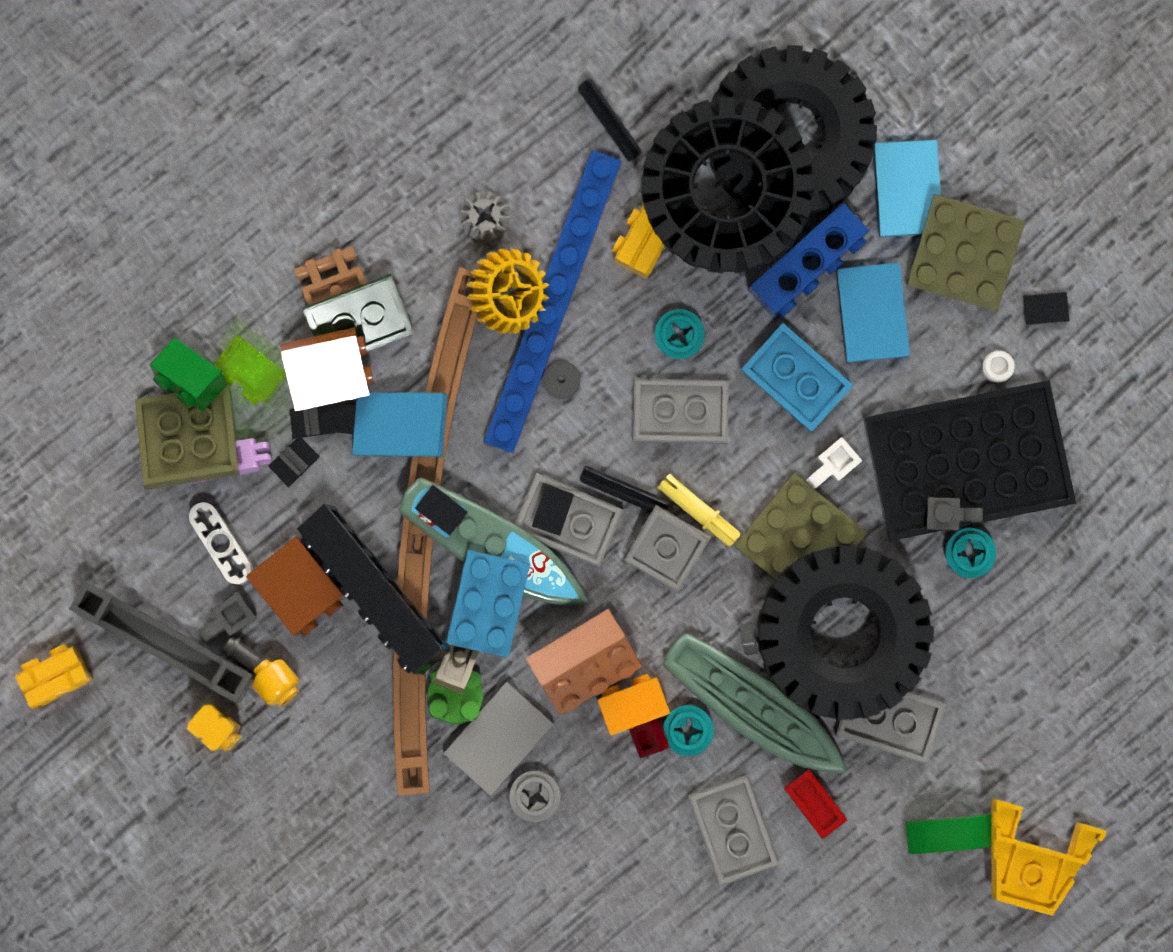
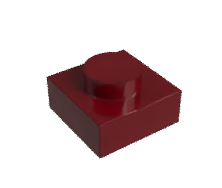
M659 718L629 729L640 759L670 748Z

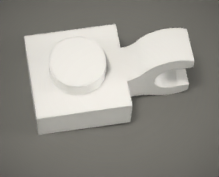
M841 437L817 458L822 467L813 473L806 482L814 489L830 476L838 482L861 463L862 460Z

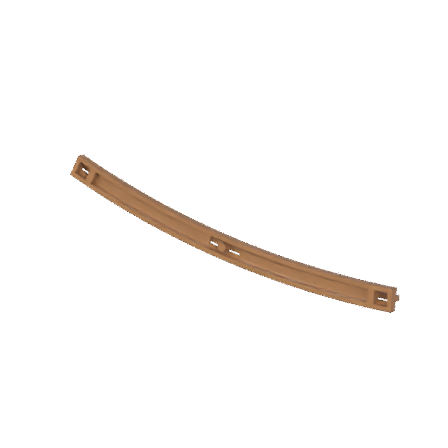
M462 267L458 269L446 308L425 393H445L448 395L443 458L412 457L408 488L418 478H424L441 486L457 396L477 322L476 319L479 312L470 310L475 301L467 298L469 294H473V288L468 286L465 296L463 295L468 278H470L469 282H474L475 277L470 273L471 270ZM404 517L397 584L428 620L434 540ZM415 535L414 553H412L413 536ZM394 651L393 709L397 794L400 796L430 793L426 724V673L423 675L413 674L412 672L410 674L407 673L397 662L399 656ZM408 768H410L411 788H409Z

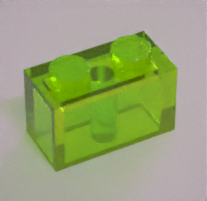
M238 334L214 362V365L222 371L226 383L230 386L234 382L244 388L241 395L255 406L259 401L267 406L287 381L286 373Z

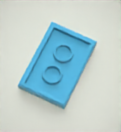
M937 140L875 143L874 159L879 238L921 236L934 194L941 196Z

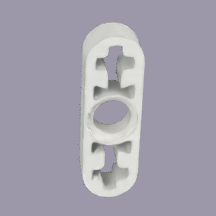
M206 502L194 505L189 513V521L225 579L236 585L248 582L249 580L246 576L253 571L252 564L218 510ZM201 509L205 512H212L209 521L214 527L218 523L222 527L212 531L207 537L204 535V532L210 531L207 525L203 522L197 523L196 521L200 517L198 511ZM217 535H226L230 541L229 548L223 553L216 552L212 547L213 539ZM237 550L238 555L233 556V559L238 565L245 564L246 568L242 571L244 576L242 578L236 575L231 577L232 565L228 560L222 564L220 559L229 557Z

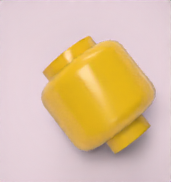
M266 659L253 671L256 676L253 679L252 687L269 706L278 704L279 707H282L290 702L299 692L297 688L299 677L283 660L278 659L270 662Z

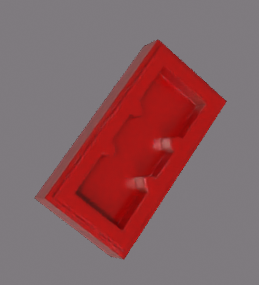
M809 769L783 788L822 840L848 821Z

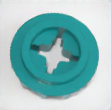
M676 309L667 312L659 319L655 327L654 336L657 347L667 357L681 360L692 357L700 350L704 342L705 330L701 320L694 313L684 309ZM672 323L680 330H687L691 327V330L685 335L687 346H684L679 340L668 342L671 336L674 335Z
M964 528L954 533L947 542L945 558L950 569L960 577L977 578L986 574L994 565L996 547L992 538L986 532L977 528ZM968 539L973 549L984 551V553L974 557L973 567H971L968 557L958 556L957 554L967 550Z
M685 705L674 709L666 717L663 731L673 752L682 756H695L705 751L713 739L714 727L711 718L704 710L696 706ZM688 716H690L692 727L701 730L702 734L691 735L688 745H685L684 734L674 731V728L684 727L686 721H688Z

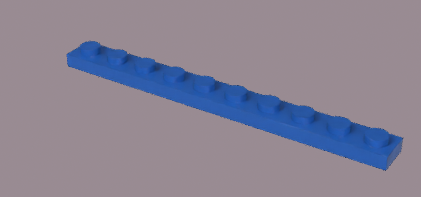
M594 150L591 152L543 281L550 285L543 289V294L549 297L546 301L541 302L546 311L536 312L539 321L536 323L530 321V328L524 332L484 444L511 454L515 452L621 166V160Z

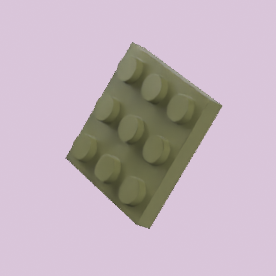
M934 194L906 284L998 312L1026 221Z
M229 384L203 412L194 406L188 408L183 405L176 397V393L135 399L142 480L145 490L240 475Z
M794 473L734 547L776 581L777 576L788 565L796 562L798 558L828 547H857L867 535V532Z

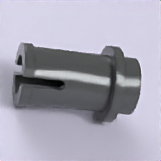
M232 636L221 652L226 654V659L230 657L250 670L251 673H254V669L261 663L264 656L240 642L242 638L236 639Z

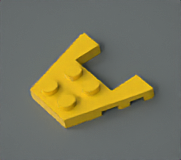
M992 798L991 898L1053 916L1075 883L1074 877L1082 865H1087L1092 857L1091 851L1098 841L1102 842L1107 831L1076 822L1067 853L1014 839L1023 807Z

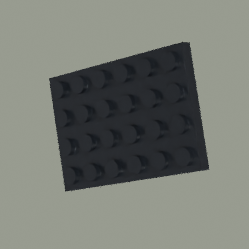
M1050 380L863 418L889 542L944 531L926 530L928 497L960 498V508H983V521L959 522V527L1076 504Z

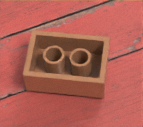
M609 609L526 658L560 716L575 710L581 703L594 695L602 694L609 686L621 679L630 677L636 670L642 667Z

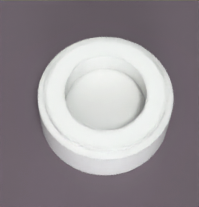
M993 351L982 362L983 375L993 383H1001L1009 379L1015 368L1012 357L1004 351Z

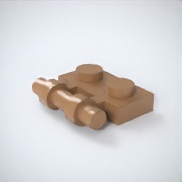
M353 247L343 251L341 249L334 250L330 256L317 261L313 258L306 261V265L294 269L298 280L311 277L313 284L301 288L307 305L367 283L360 266L349 270L347 268L346 262L357 259ZM337 266L339 274L321 279L320 272Z

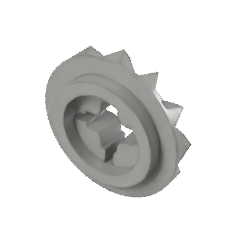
M490 191L475 192L465 200L460 211V221L464 231L473 239L492 241L500 237L508 228L510 211L501 196ZM493 206L490 215L496 224L485 220L477 227L480 216L475 208L486 211Z
M529 771L520 775L512 784L509 794L510 804L520 818L529 822L544 821L556 812L560 803V790L556 781L547 773ZM540 783L543 784L540 795L548 803L536 802L532 805L531 809H528L530 798L526 793L522 792V789L534 791Z

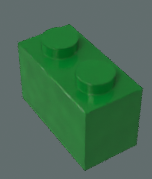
M175 337L149 364L154 374L153 381L162 390L168 391L170 389L177 394L176 397L183 405L188 408L194 406L201 412L227 386L224 375L219 368Z

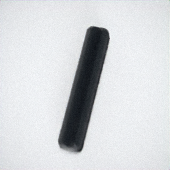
M588 79L578 86L579 93L627 161L637 158L641 154L640 147L593 80Z
M585 466L581 473L580 481L651 513L656 505L666 511L669 507L668 500L589 466Z

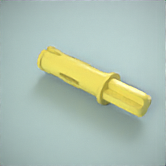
M671 473L658 486L657 489L659 491L661 490L703 526V531L707 529L728 547L737 541L740 532L719 515L720 511L717 510L715 512L675 479Z

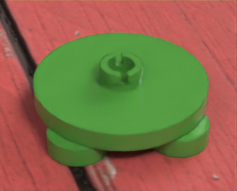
M438 669L434 670L431 674V683L427 692V703L431 717L448 724H462L476 720L479 717L483 700L480 674L472 671L463 694H459L434 684L433 681Z

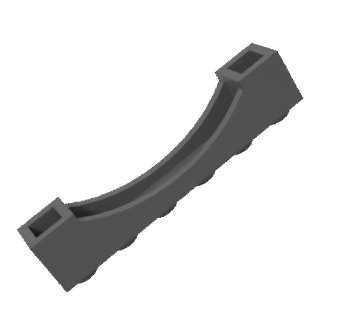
M83 583L69 608L72 612L156 656L234 703L242 702L256 676L92 583Z

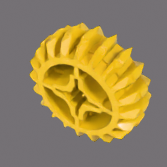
M499 249L497 253L490 252L486 254L487 260L480 259L477 261L480 270L474 269L470 272L475 277L474 282L467 283L470 288H473V294H469L467 298L475 301L470 310L479 312L476 320L482 323L486 322L485 327L489 330L496 329L498 333L506 334V332L516 334L520 330H527L530 328V321L532 323L539 321L536 312L546 311L541 305L542 301L549 299L546 294H543V289L550 285L541 280L546 272L537 270L540 262L531 260L530 254L521 253L518 249ZM518 273L521 276L523 283H521V281L519 280ZM508 288H516V290L509 291V294H500L501 292H506ZM493 299L498 303L499 310L496 308Z

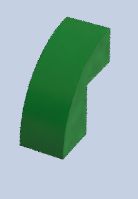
M991 814L905 822L909 854L951 852L991 847Z

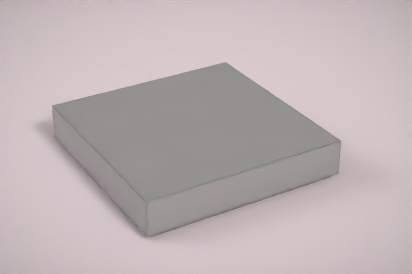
M656 505L624 561L679 592L711 536Z

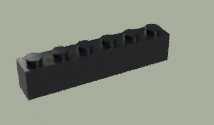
M323 504L297 528L303 536L300 539L302 544L311 553L315 552L322 560L319 563L321 568L330 577L335 576L340 582L339 590L348 600H354L360 607L358 613L367 624H373L380 632L377 635L379 640L388 649L393 648L399 656L397 662L403 670L409 674L412 672L413 674L423 675L451 650L335 506Z

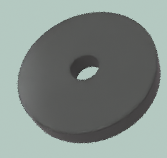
M554 362L544 372L543 386L550 396L557 399H566L573 396L579 389L580 374L577 368L569 362ZM559 377L565 378V382L563 384H560L558 382Z

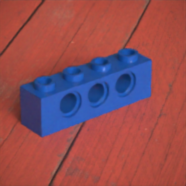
M842 203L749 287L748 291L773 318L779 313L784 317L797 305L794 300L802 292L808 296L820 285L817 279L822 274L827 272L831 275L844 263L840 259L848 251L854 254L865 245L867 241L864 237L869 230ZM830 235L839 237L842 247L839 249L829 248L826 245L825 238ZM806 256H813L818 260L819 267L815 270H807L802 264V259ZM785 276L791 277L795 281V289L784 291L779 286V279Z

